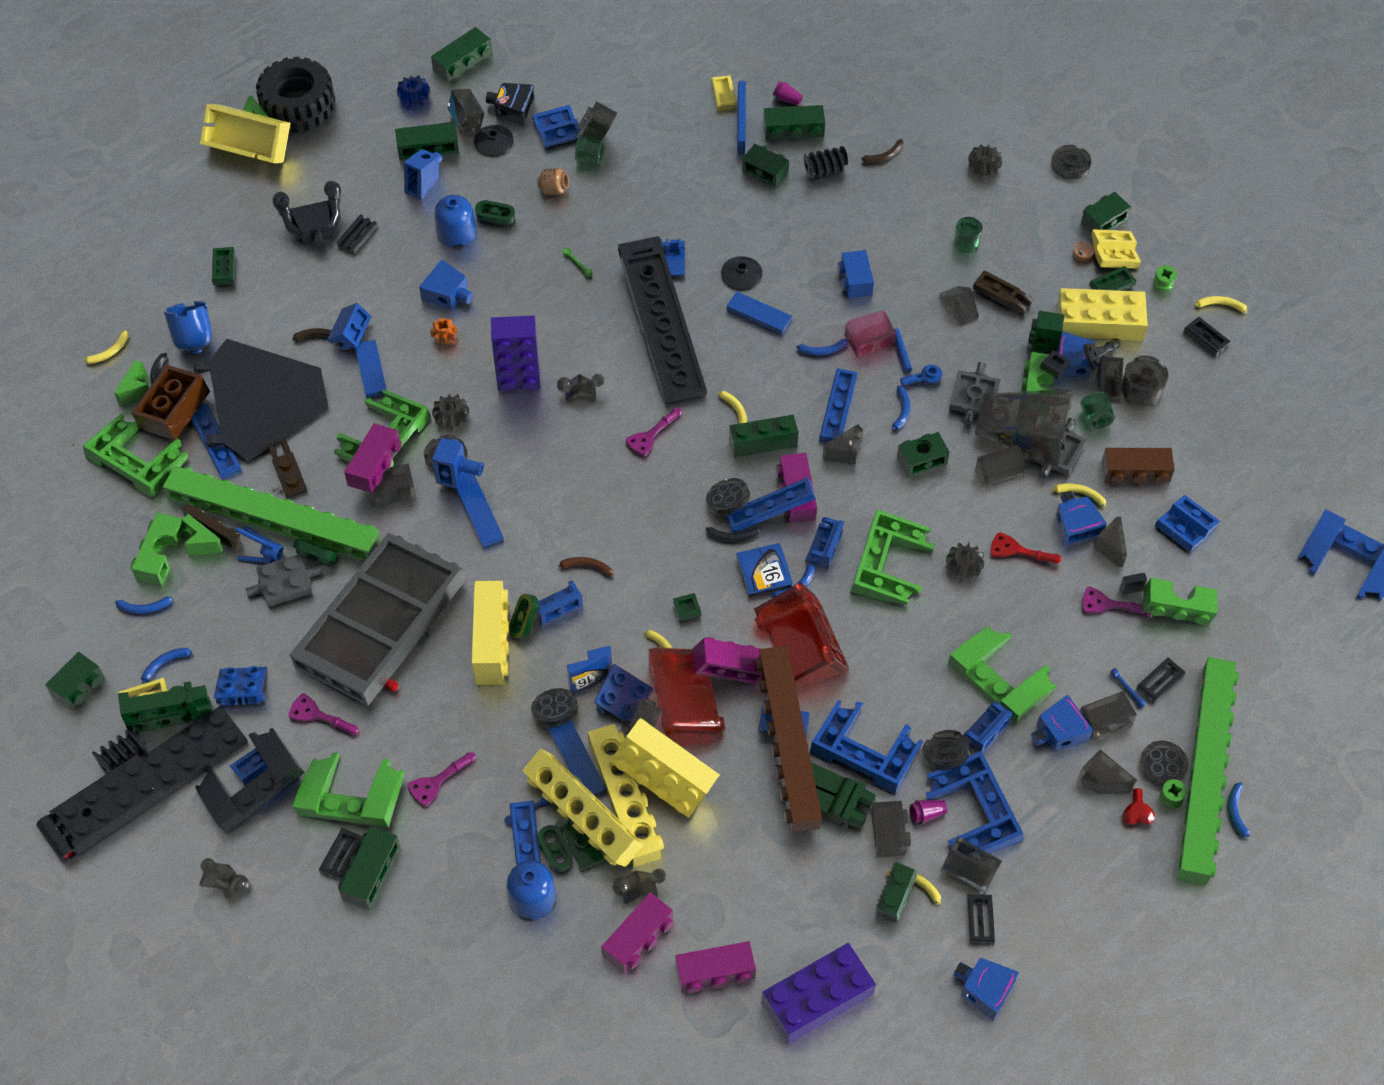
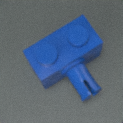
M441 438L432 458L436 484L458 489L464 472L481 477L484 470L483 462L466 459L463 443L455 439Z

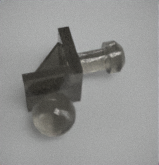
M599 373L593 375L592 379L581 374L573 379L562 377L557 382V389L565 393L567 402H571L580 395L595 401L596 386L600 387L604 384V377Z
M211 858L204 859L200 864V868L204 872L199 883L201 887L219 888L225 898L229 899L233 891L242 893L249 887L248 878L242 874L237 875L229 864L215 863Z
M660 868L653 870L652 873L636 870L626 877L615 879L612 889L616 895L623 896L624 903L626 904L640 896H647L650 892L658 897L656 883H663L666 880V873Z

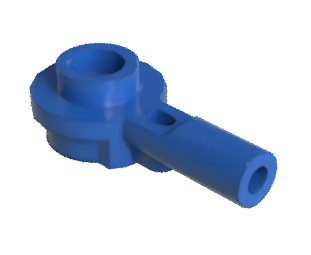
M936 365L924 366L921 373L900 378V383L902 386L921 382L924 385H935L942 378V370Z

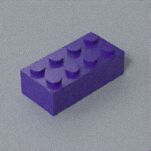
M535 315L491 317V341L497 389L510 391L513 389L531 390L541 388Z
M848 942L762 991L761 1002L787 1044H790L874 995L876 983Z

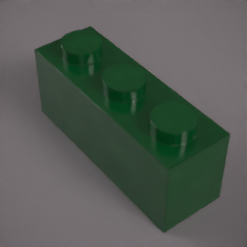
M474 27L431 56L433 70L447 82L457 78L460 74L492 54L491 39L477 27Z
M823 105L764 108L763 127L765 140L824 137L825 116Z
M455 122L395 129L399 160H407L423 149L430 153L438 152L440 155L459 153Z
M794 414L729 425V442L734 458L798 447L799 431Z
M370 826L367 833L362 835L359 843L360 849L357 855L354 854L349 862L350 869L347 875L341 878L338 885L342 900L368 910L400 847L397 835Z

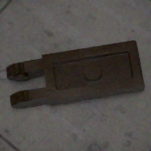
M983 271L973 284L972 289L1010 307L1012 311L1018 314H1024L1027 310L1026 306L1031 305L1033 302L1029 294L987 271Z
M285 439L281 441L285 455L278 457L273 444L268 445L284 494L286 497L306 491L307 488L294 454L290 451Z

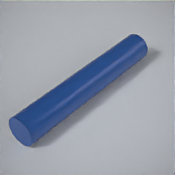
M895 328L891 333L905 373H909L912 371V366L900 330Z

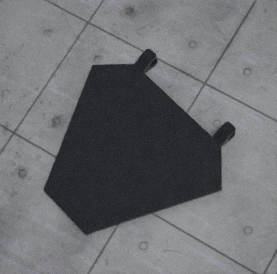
M226 339L209 361H195L193 363V370L196 374L210 371L221 435L212 434L207 436V446L212 448L225 445L248 462L268 450V445L273 444L274 446L329 409L320 367L230 339Z

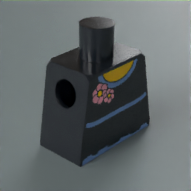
M503 83L498 93L487 92L486 103L494 105L497 117L525 126L535 100L534 85Z

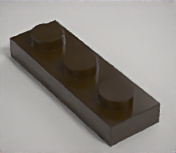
M186 503L181 509L184 517L187 514L191 515L220 538L223 545L238 553L243 547L240 534L235 529H228L216 517L211 518L206 515L200 507H193Z

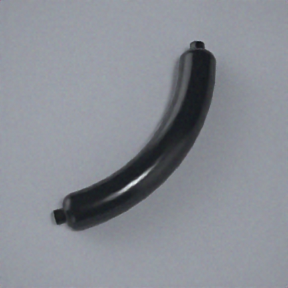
M166 352L161 353L152 365L150 372L151 385L159 376L160 369L167 360L168 354Z
M706 527L705 530L709 536L726 542H740L756 537L760 534L761 528L753 527L740 533H726L713 527Z

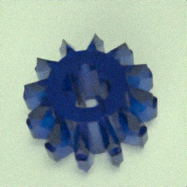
M410 75V78L403 77V80L398 82L397 97H399L402 105L406 104L408 108L411 106L417 108V105L424 106V103L429 101L431 91L425 78L421 79L419 75L416 77Z

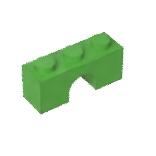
M1031 352L1030 360H1025L1024 373H1027V377H1023L1021 390H1025V393H1032H1027L1026 399H1020L1019 407H1022L1024 404L1023 413H1036L1039 406L1037 419L1048 420L1052 401L1040 400L1041 394L1034 393L1044 392L1041 399H1052L1053 390L1044 389L1039 386L1042 384L1052 385L1054 377L1040 368L1041 363L1049 354ZM1022 414L1024 417L1036 418V415Z
M156 513L154 520L150 521L148 533L145 539H142L140 542L139 553L137 557L133 558L131 563V570L137 581L162 586L170 566L166 556L158 554V552L165 547L179 548L185 535L182 518Z
M1150 578L1143 588V612L1150 613L1153 616H1166L1176 620L1210 624L1218 614L1217 590L1195 586L1187 596V600H1184L1174 593L1172 581Z

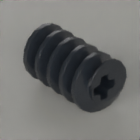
M840 146L839 150L834 147L831 151L825 149L824 152L817 151L816 155L810 152L808 156L806 154L803 156L806 172L811 179L814 176V172L817 173L818 177H821L822 170H824L826 175H829V169H832L833 173L836 174L837 167L840 168L841 172H844V167L848 166V155L844 146Z
M134 726V733L125 730L126 738H123L121 735L116 736L118 744L110 740L108 741L109 749L100 746L101 755L95 751L92 752V755L104 772L112 771L114 769L113 766H120L122 760L127 761L130 759L131 754L133 756L138 754L139 756V749L145 753L148 752L145 741Z

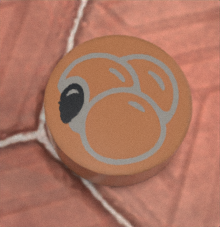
M1079 242L1074 247L1073 256L1079 262H1089L1093 259L1094 247L1088 242Z

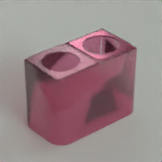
M883 310L852 319L845 325L844 336L848 339V343L857 357L895 345L896 332L886 312Z

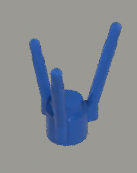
M243 526V530L236 528V532L262 544L260 554L264 557L238 556V560L265 564L280 560L284 550L283 545L271 541L247 526Z

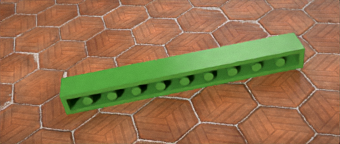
M174 466L163 485L167 499L185 505L189 503L193 507L198 506L204 511L286 537L304 539L362 561H366L381 542L379 529L372 525L359 524L350 518L343 519L330 512H321L308 505L296 504L289 499L276 498L270 493H260L248 486L241 487L228 480L222 481L209 474L194 472L187 467Z
M1212 657L1207 658L1202 673L1176 879L1206 885L1209 878L1214 877L1216 872V863L1213 862V855H1217L1219 841L1215 840V837L1221 828L1222 819L1218 818V812L1222 811L1224 797L1220 795L1221 789L1224 790L1227 776L1223 775V770L1228 766L1229 754L1225 753L1226 747L1229 748L1232 737V734L1228 733V728L1232 726L1234 713L1230 712L1231 706H1234L1236 701V692H1233V685H1237L1239 672L1235 671L1236 662Z

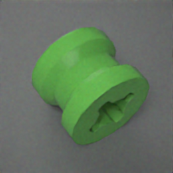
M1160 266L1153 279L1154 287L1160 291L1171 290L1177 277L1176 270L1171 266Z
M1168 780L1159 795L1161 804L1168 809L1179 808L1186 797L1187 788L1179 780Z

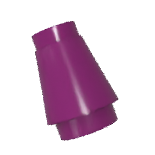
M779 81L773 92L776 100L799 106L803 99V95L786 82Z
M916 800L909 806L910 817L914 823L923 824L947 814V805L944 800Z

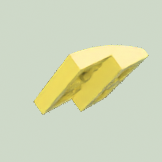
M1092 230L1093 246L1100 267L1121 268L1126 266V268L1139 269L1141 260L1135 251L1137 241L1131 231Z

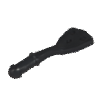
M1114 338L1106 342L1103 347H1097L1093 343L1084 344L1083 348L1090 369L1095 370L1100 363L1101 356L1107 351L1112 352L1115 348H1118L1121 345V341Z

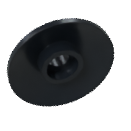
M500 125L485 126L474 136L476 150L483 155L492 157L507 153L512 148L514 142L511 131Z
M745 256L733 257L722 266L721 277L723 282L732 289L749 290L760 283L762 268L752 258Z

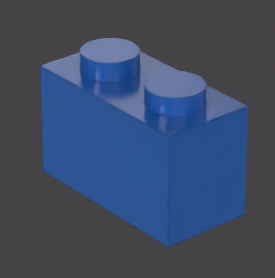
M866 250L841 253V261L837 264L838 273L843 276L841 278L842 290H846L847 297L872 296L874 280Z

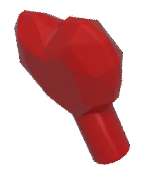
M1140 788L1133 789V802L1126 807L1122 815L1123 821L1128 825H1134L1138 822L1150 825L1155 819V814L1151 807L1143 802V790Z

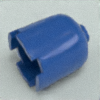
M449 195L439 200L434 211L435 230L438 240L448 247L460 244L466 246L471 243L476 237L477 228L471 203L459 195Z
M194 301L192 306L185 307V303H180L168 307L164 315L174 346L179 350L189 351L190 354L202 352V348L206 347L212 340V329L206 302Z
M537 861L521 862L512 868L507 877V900L510 909L516 916L537 920L544 918L552 911L557 893L552 874L544 864Z

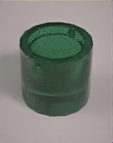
M579 135L575 148V160L600 165L605 149L604 139Z
M974 217L959 219L955 228L954 247L963 253H972L978 250L983 229L982 223Z
M1094 392L1081 400L1080 405L1089 428L1101 429L1109 426L1115 420L1116 416L1106 393Z

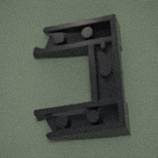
M270 728L268 733L257 735L256 732L248 735L269 768L233 796L230 795L210 765L205 769L207 774L200 786H195L211 816L226 833L305 773L273 728Z

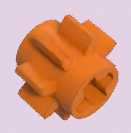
M440 318L432 323L433 329L430 332L431 337H435L436 343L447 345V343L455 340L457 327L452 325V319Z

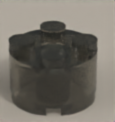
M1146 355L1135 357L1133 361H1129L1121 381V391L1124 395V400L1141 406L1156 405L1161 399L1168 381L1169 373L1166 366L1164 365L1163 367L1157 358Z

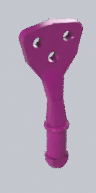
M678 407L674 408L669 414L663 416L648 432L636 433L627 437L626 444L633 452L643 457L647 456L653 447L654 438L658 432L669 426L676 418H679L682 415V410Z
M1091 586L1086 588L1082 598V609L1086 614H1098L1109 609H1122L1130 613L1135 612L1152 616L1150 613L1143 612V605L1111 600L1103 592Z
M302 693L292 703L288 713L291 720L300 722L325 721L334 728L347 732L349 735H357L359 732L355 724L352 725L340 717L331 716L320 711L315 701L305 693Z
M466 753L435 777H423L409 782L408 789L412 797L423 807H427L437 796L440 785L447 777L459 772L460 769L475 761V753Z

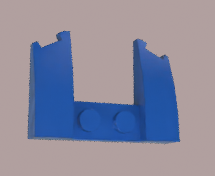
M1325 509L1299 554L1298 560L1306 557L1313 565L1309 572L1314 576L1329 549L1334 545L1373 565L1356 598L1364 599L1365 592L1377 593L1378 601H1381L1384 597V544L1345 525L1346 519Z
M838 700L813 739L810 753L830 763L833 759L838 760L874 778V785L895 795L923 741L919 740L915 744L907 735L911 732L912 728L905 724L888 755L885 756L846 737L861 711L863 703L856 702L855 709L841 708V700Z
M982 751L962 759V762L960 761L955 765L948 766V768L943 767L927 774V780H932V792H926L927 800L937 799L972 787L989 823L948 840L950 847L958 846L967 853L965 855L967 860L995 852L1024 840V833Z

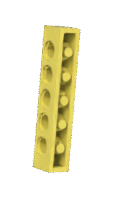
M611 724L589 731L588 743L601 779L607 789L606 793L614 815L635 836L640 833L647 835L646 838L639 839L644 843V846L631 860L634 868L661 859V850L664 849V844L661 836H656L653 829L656 828L653 814H648L646 807H648L646 795L644 792L640 793L638 788L641 784L625 772L620 776L613 774L616 771L622 770L610 762L615 754L608 755L606 752L610 750L617 752L625 738L622 731H617L616 725ZM625 791L632 793L627 797L621 795ZM632 812L640 814L635 818L628 816Z
M540 748L522 770L528 776L527 782L536 789L540 788L543 791V798L551 804L555 803L559 807L557 811L564 818H570L574 822L572 826L579 833H585L589 837L588 842L597 850L601 849L605 853L603 857L614 866L619 864L626 867L644 846V843L551 753ZM552 775V780L548 783V779ZM568 790L566 797L563 798L564 792ZM583 805V810L579 813V808ZM599 820L597 828L594 829L595 822ZM615 835L614 842L610 845V839Z

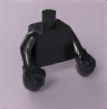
M335 181L325 183L324 192L328 196L327 201L290 209V200L285 192L280 191L272 198L273 206L282 217L286 230L297 239H301L303 244H313L315 249L325 247V241L332 239V232L337 229L341 220L339 203H341V187Z

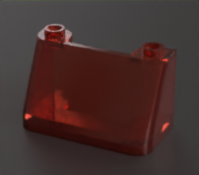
M800 582L754 608L757 616L755 618L757 626L760 630L764 629L769 633L774 647L788 646L796 689L839 676L849 671L847 661L819 599L803 583Z
M663 647L648 649V667L650 676L652 675V681H654L661 715V725L665 736L680 747L721 740V731H725L723 716L719 717L710 676L695 673L693 649Z

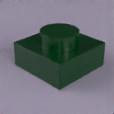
M695 593L673 598V605L679 622L701 617V609Z

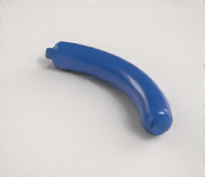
M843 338L837 343L826 347H810L800 344L796 348H798L799 352L808 355H829L846 347L848 339Z
M897 386L902 409L899 417L892 424L891 429L893 431L899 430L905 424L910 413V399L907 391L902 386Z
M813 563L806 566L803 577L795 585L785 590L775 591L774 594H771L772 598L775 600L786 599L801 592L813 577L815 571Z
M166 596L157 602L145 605L130 604L123 600H116L115 603L117 608L125 612L146 614L167 607L172 603L171 600L173 598Z
M178 648L154 659L141 676L142 684L149 682L156 670L163 664L176 658L188 657L192 654V650L189 648Z
M1239 782L1234 784L1230 792L1228 811L1231 822L1237 832L1242 837L1249 838V830L1242 822L1238 811V800L1243 790V783Z

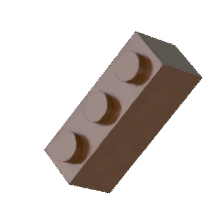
M1105 448L1102 457L1104 482L1165 483L1171 482L1175 471L1172 448Z

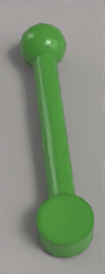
M570 248L563 249V255L570 257L584 271L585 276L590 277L592 275V270L587 269L571 254Z

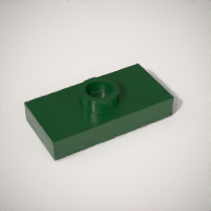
M234 247L213 248V286L234 284Z
M1124 266L1091 280L1089 286L1092 290L1123 291L1134 286L1137 280Z
M573 823L561 827L581 872L604 862L600 851L588 842L589 837L585 833H579L572 826Z

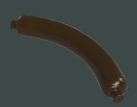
M903 139L897 140L895 145L888 151L878 155H865L861 157V160L864 163L886 161L902 149L904 145Z
M324 328L306 329L295 333L292 340L298 342L305 338L318 336L328 338L332 330Z

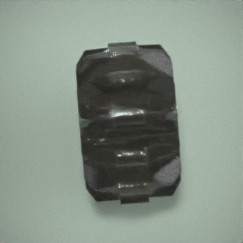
M980 144L979 147H974L968 156L969 170H973L974 175L980 174L981 178L984 175L989 178L992 174L997 175L1000 167H1002L1001 152L997 150V147L991 148L989 144L987 146Z
M449 393L446 398L440 395L439 401H434V408H432L435 423L441 425L443 430L450 427L453 431L455 426L461 428L462 423H467L470 413L465 398L460 399L458 394L452 397Z
M959 542L957 548L952 547L946 556L947 571H952V577L960 576L961 581L964 577H967L971 581L973 576L978 577L981 574L985 562L983 560V552H978V546L971 548L969 542L966 546Z

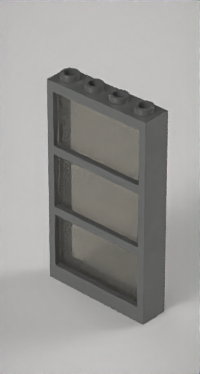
M388 533L289 654L294 666L369 706L387 680L390 679L463 585L465 578L462 568L455 562L450 563L443 560L436 553L431 554L425 551L420 545H413L407 542L401 536H394Z

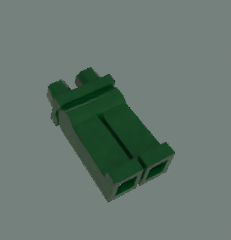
M191 681L183 682L184 687L174 686L169 691L130 698L128 692L118 693L121 717L127 730L134 733L133 726L139 733L186 723L192 719L193 722H196L200 719V714L212 711L211 700L206 686L193 687Z
M811 762L822 818L836 824H841V827L846 830L849 825L862 829L867 814L858 811V806L861 805L871 810L876 795L865 789L866 783L861 781L857 783L853 779L844 778Z

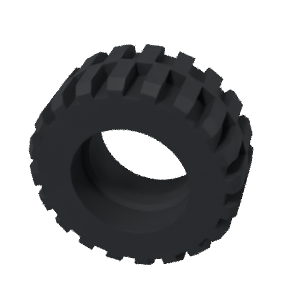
M287 57L283 58L280 62L275 61L271 67L268 66L264 69V73L260 74L256 83V94L260 107L269 118L289 122V132H304L305 129L311 130L316 125L320 126L324 123V119L329 118L335 107V95L328 70L315 60L312 62L310 58L304 57V59H300V57H293V59H288ZM294 91L308 92L307 94L298 98L283 97L286 94Z

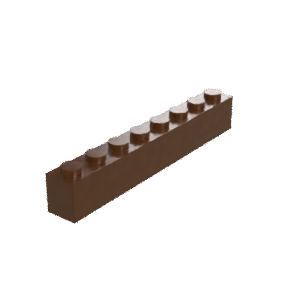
M788 646L760 649L759 658H755L756 671L761 672L762 679H759L760 692L765 693L766 700H763L765 715L769 714L770 722H767L769 736H773L774 743L771 744L773 758L778 760V765L775 766L777 780L781 779L783 786L780 787L781 802H786L787 809L784 810L785 823L790 824L791 833L820 829L822 815Z

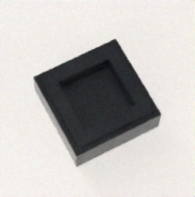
M1053 350L1041 363L1040 368L1058 379L1068 369L1071 361Z
M1145 573L1124 576L1119 587L1121 595L1143 591L1147 582Z

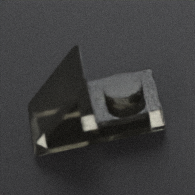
M857 424L823 446L822 458L825 461L856 464L857 452L855 448L862 443L863 438L861 426Z

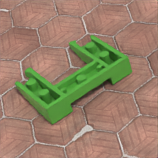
M384 389L382 393L385 398L377 402L368 398L365 400V404L393 421L389 428L398 430L402 447L414 431L421 432L431 419V415L427 406ZM338 433L337 440L342 442L341 450L334 449V453L350 463L362 442ZM393 460L391 462L390 467L384 471L382 479L394 466Z
M120 414L83 445L85 458L100 467L107 465L134 482L135 489L153 498L163 488L174 466L181 467L187 460L188 453L185 452L181 455L178 448L182 446V443L177 438L149 463L145 462L122 448L140 427L136 421H124V414Z
M877 509L850 592L881 601L907 605L910 601L907 598L912 593L919 594L923 587L882 573V568L890 543L933 552L934 543H927L925 534L930 533V528Z
M988 626L950 654L948 663L987 699L1000 704L1007 711H1011L1013 713L1011 720L1017 724L1049 696L1057 686L1056 684H1051L1047 674H1050V669L1047 665L1015 689L984 661L1012 637V634L1008 632L1001 634L992 631L991 627Z
M338 752L332 753L330 758L323 760L313 759L301 782L292 806L298 816L389 828L405 774L402 769L397 772L390 767L391 762L383 758L368 796L363 798L328 793L340 757Z

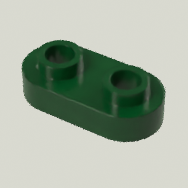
M488 200L480 201L475 205V215L481 221L509 225L515 220V210L511 205Z
M295 538L293 545L297 549L296 553L307 557L312 554L317 556V561L329 564L330 561H335L338 553L332 549L300 538Z
M522 594L519 597L509 625L512 637L525 639L529 636L539 610V602L535 595Z
M544 826L538 833L539 845L551 869L556 872H564L573 863L572 852L557 826ZM548 838L555 839V841L552 843H549L546 840ZM559 858L565 859L563 863L556 862Z

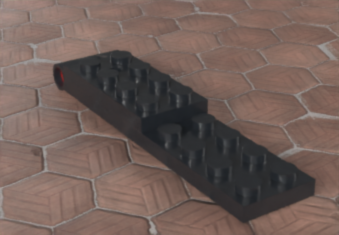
M655 236L618 244L623 271L642 334L645 336L665 404L706 395L707 388L660 237Z
M220 705L144 756L139 757L138 754L53 808L49 811L50 814L38 820L36 827L60 861L68 863L76 858L77 855L203 773L208 765L212 767L247 744V738Z

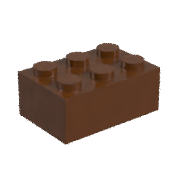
M166 365L131 414L141 430L176 440L206 399L210 390L202 375Z

